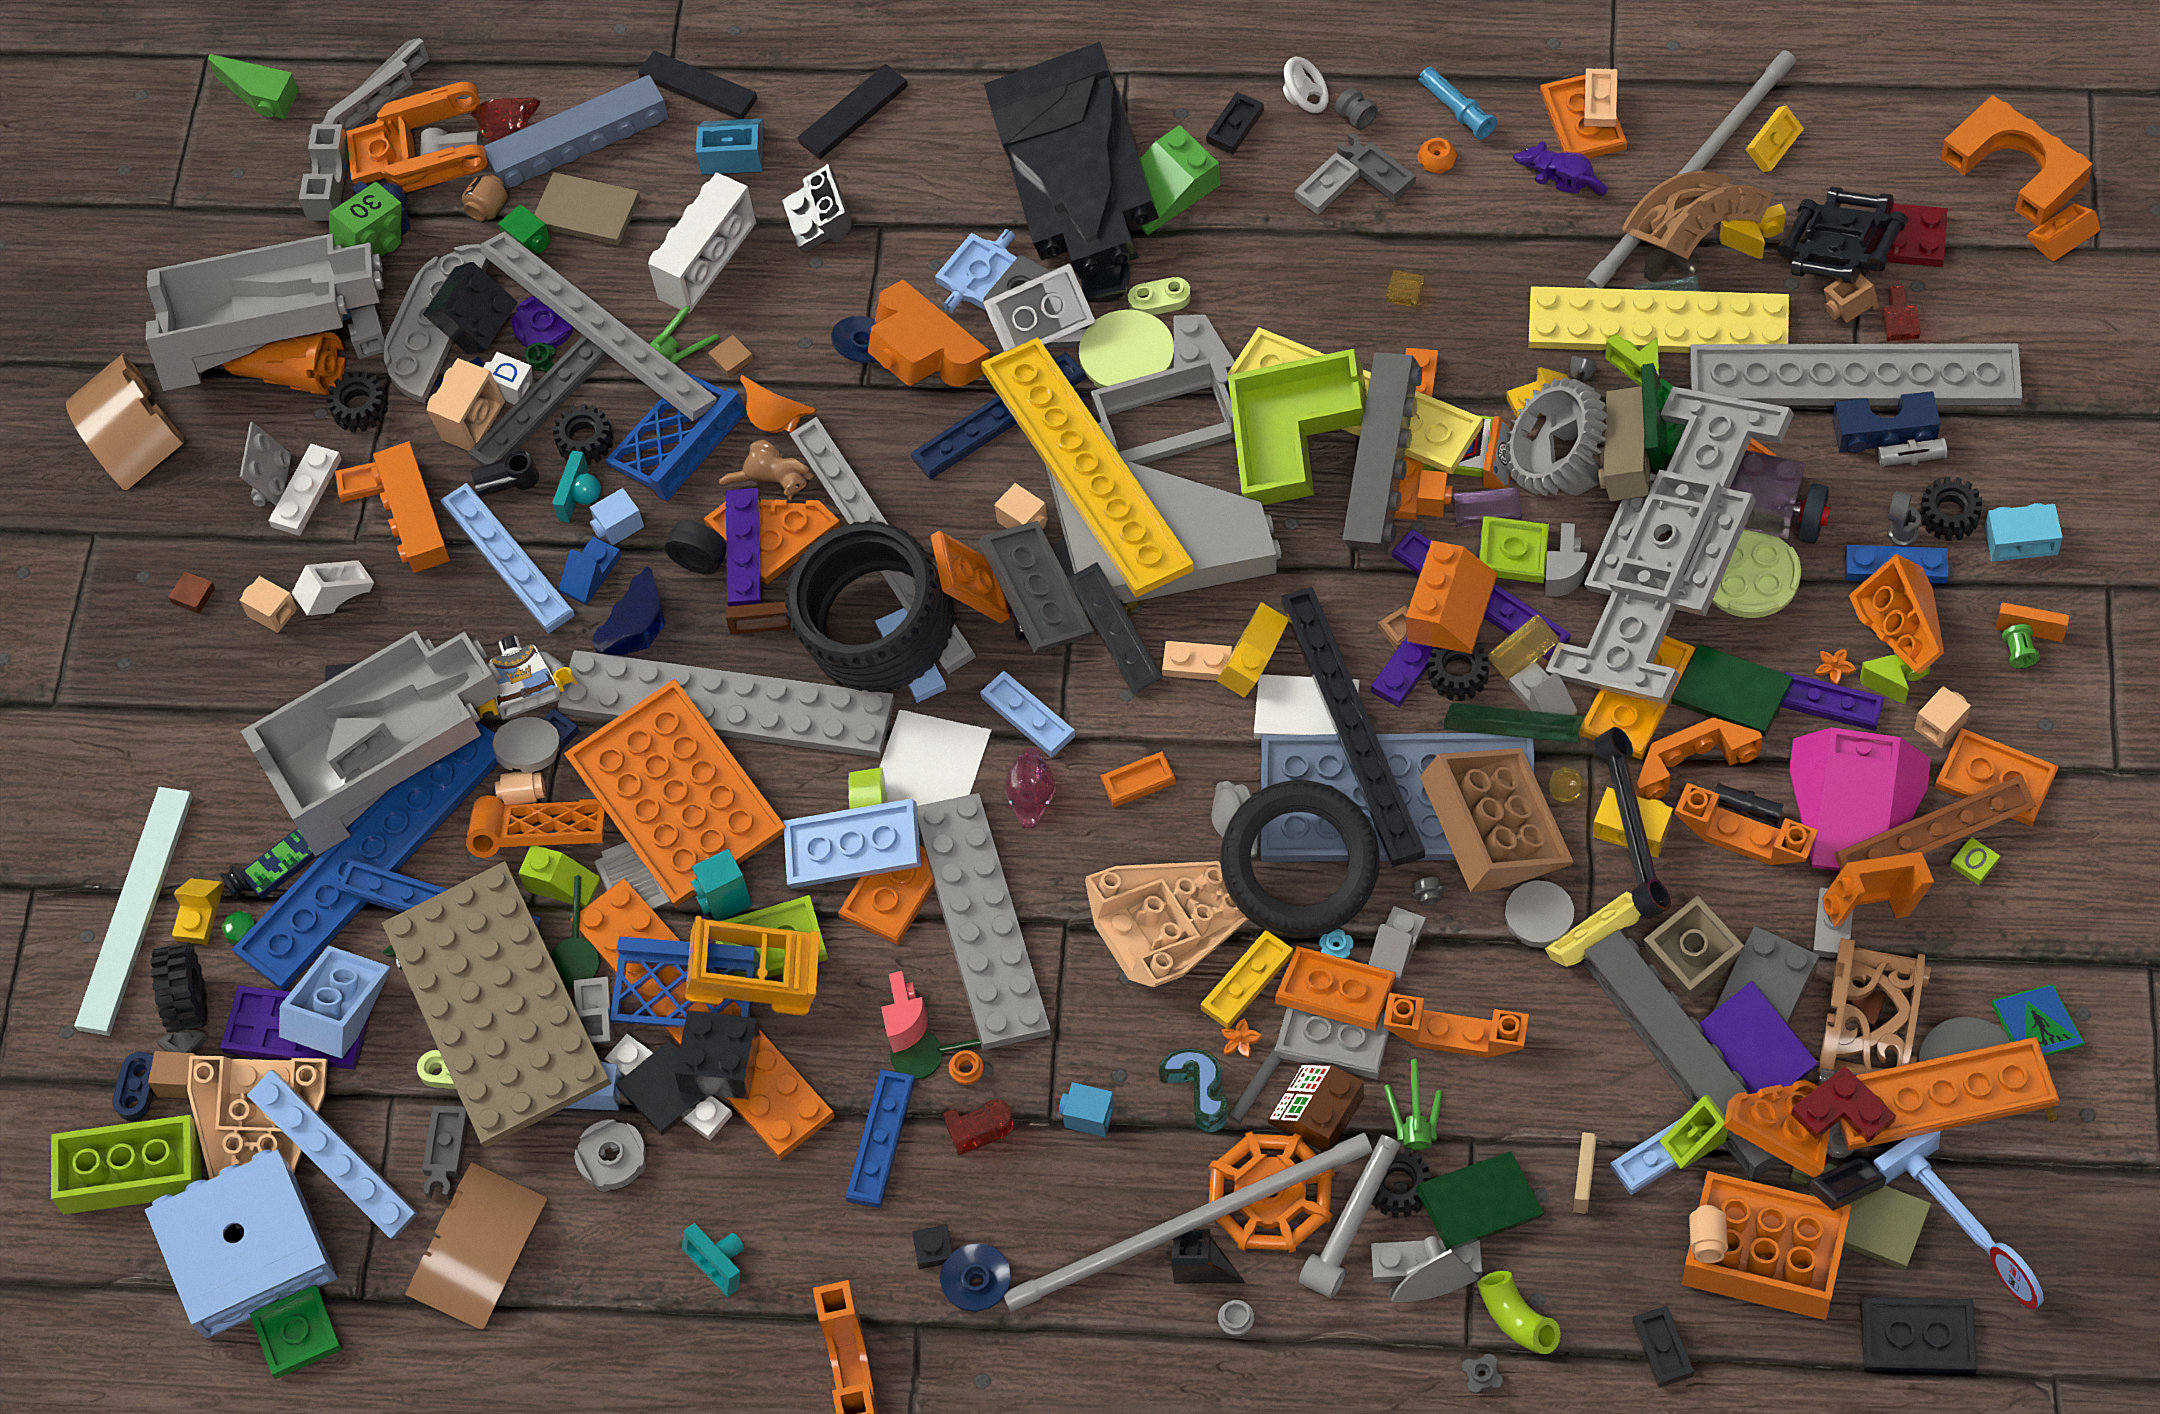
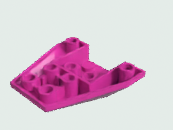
M1831 727L1794 738L1789 774L1801 824L1818 830L1809 853L1811 866L1813 868L1840 871L1833 853L1911 821L1928 789L1931 758L1901 737Z

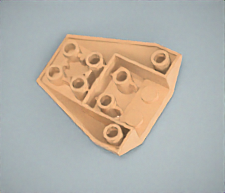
M1219 861L1114 866L1086 876L1085 879L1095 928L1127 978L1150 987H1156L1183 977L1249 920L1232 901L1223 881Z
M224 1056L189 1057L187 1092L210 1180L219 1176V1172L222 1169L235 1164L239 1166L252 1161V1157L255 1154L268 1149L272 1151L278 1149L291 1166L293 1173H295L303 1151L247 1094L270 1069L275 1070L318 1113L326 1093L328 1059L250 1060L230 1059Z

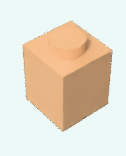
M1016 483L994 505L997 522L1007 529L1035 521L1039 522L1042 530L1046 526L1048 519L1045 502Z
M261 576L244 590L240 599L248 617L277 633L297 610L290 592Z
M1942 686L1918 712L1914 730L1942 749L1967 722L1971 705L1967 703L1961 694L1951 692Z

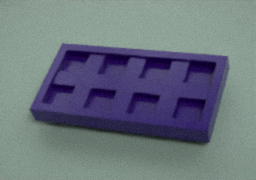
M238 985L220 1046L223 1053L274 1060H292V1058L328 1059L327 1066L356 1069L370 1014L358 1038L341 1059L279 1037L280 1005L290 992Z

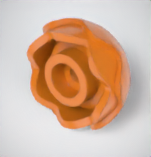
M1439 137L1431 138L1424 142L1418 152V162L1421 163L1423 169L1436 174H1442L1446 170H1450L1457 158V152L1453 144Z

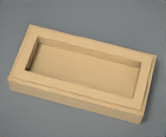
M1582 1132L1573 1212L1586 1214L1588 1212L1597 1138L1593 1133Z

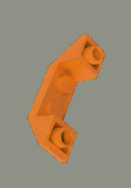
M1713 717L1655 741L1650 746L1636 784V796L1647 800L1661 799L1669 792L1670 774L1665 766H1676L1684 758L1695 753L1704 754L1715 745H1718L1729 766L1738 762L1747 763L1760 754L1763 737L1759 731Z
M1690 783L1686 784L1674 814L1705 842L1768 865L1806 862L1817 836V829L1785 818L1781 829L1774 828L1719 808L1720 794Z
M1389 993L1383 1028L1419 1048L1490 1058L1524 1049L1529 1014L1494 1009L1492 1020L1424 1010V998Z

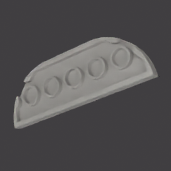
M479 244L455 247V252L439 259L435 256L428 261L414 277L387 334L383 353L389 376L394 385L404 395L415 401L425 404L453 344V341L430 322L423 313L454 267L474 262L486 272L490 260L481 254V245Z

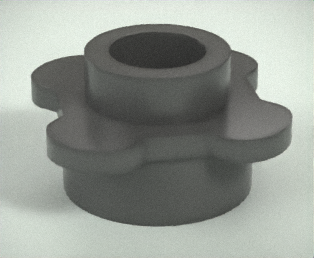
M1485 1354L1481 1359H1466L1463 1361L1462 1371L1467 1374V1388L1471 1393L1486 1392L1492 1388L1497 1389L1502 1385L1503 1378L1497 1372V1358L1494 1355ZM1484 1371L1486 1375L1482 1377L1479 1375V1372Z

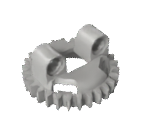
M1563 378L1561 381L1554 379L1551 385L1546 383L1542 385V392L1534 390V397L1531 400L1525 399L1526 406L1523 410L1517 409L1520 414L1517 420L1511 421L1514 427L1512 431L1507 432L1511 438L1509 442L1505 443L1510 451L1504 456L1509 461L1506 468L1511 472V477L1522 488L1536 495L1539 493L1547 496L1549 492L1557 495L1560 489L1569 495L1578 496L1600 485L1599 469L1602 468L1592 458L1593 453H1601L1597 444H1601L1606 439L1603 437V431L1608 428V425L1602 421L1608 414L1602 411L1605 403L1599 400L1601 395L1595 392L1594 388L1576 379ZM1541 413L1546 416V421L1537 438L1531 441L1526 438L1527 434L1531 433L1534 424L1538 420L1537 416ZM1555 435L1564 441H1572L1577 438L1570 453L1556 462L1553 436Z

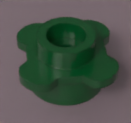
M541 342L533 343L525 349V363L531 365L532 372L543 371L547 373L554 365L552 358L556 354V350L551 345Z

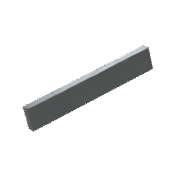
M583 335L468 452L470 458L484 466L504 460L509 452L519 449L610 355Z

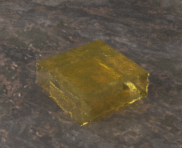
M1393 270L1386 293V301L1417 307L1425 276Z

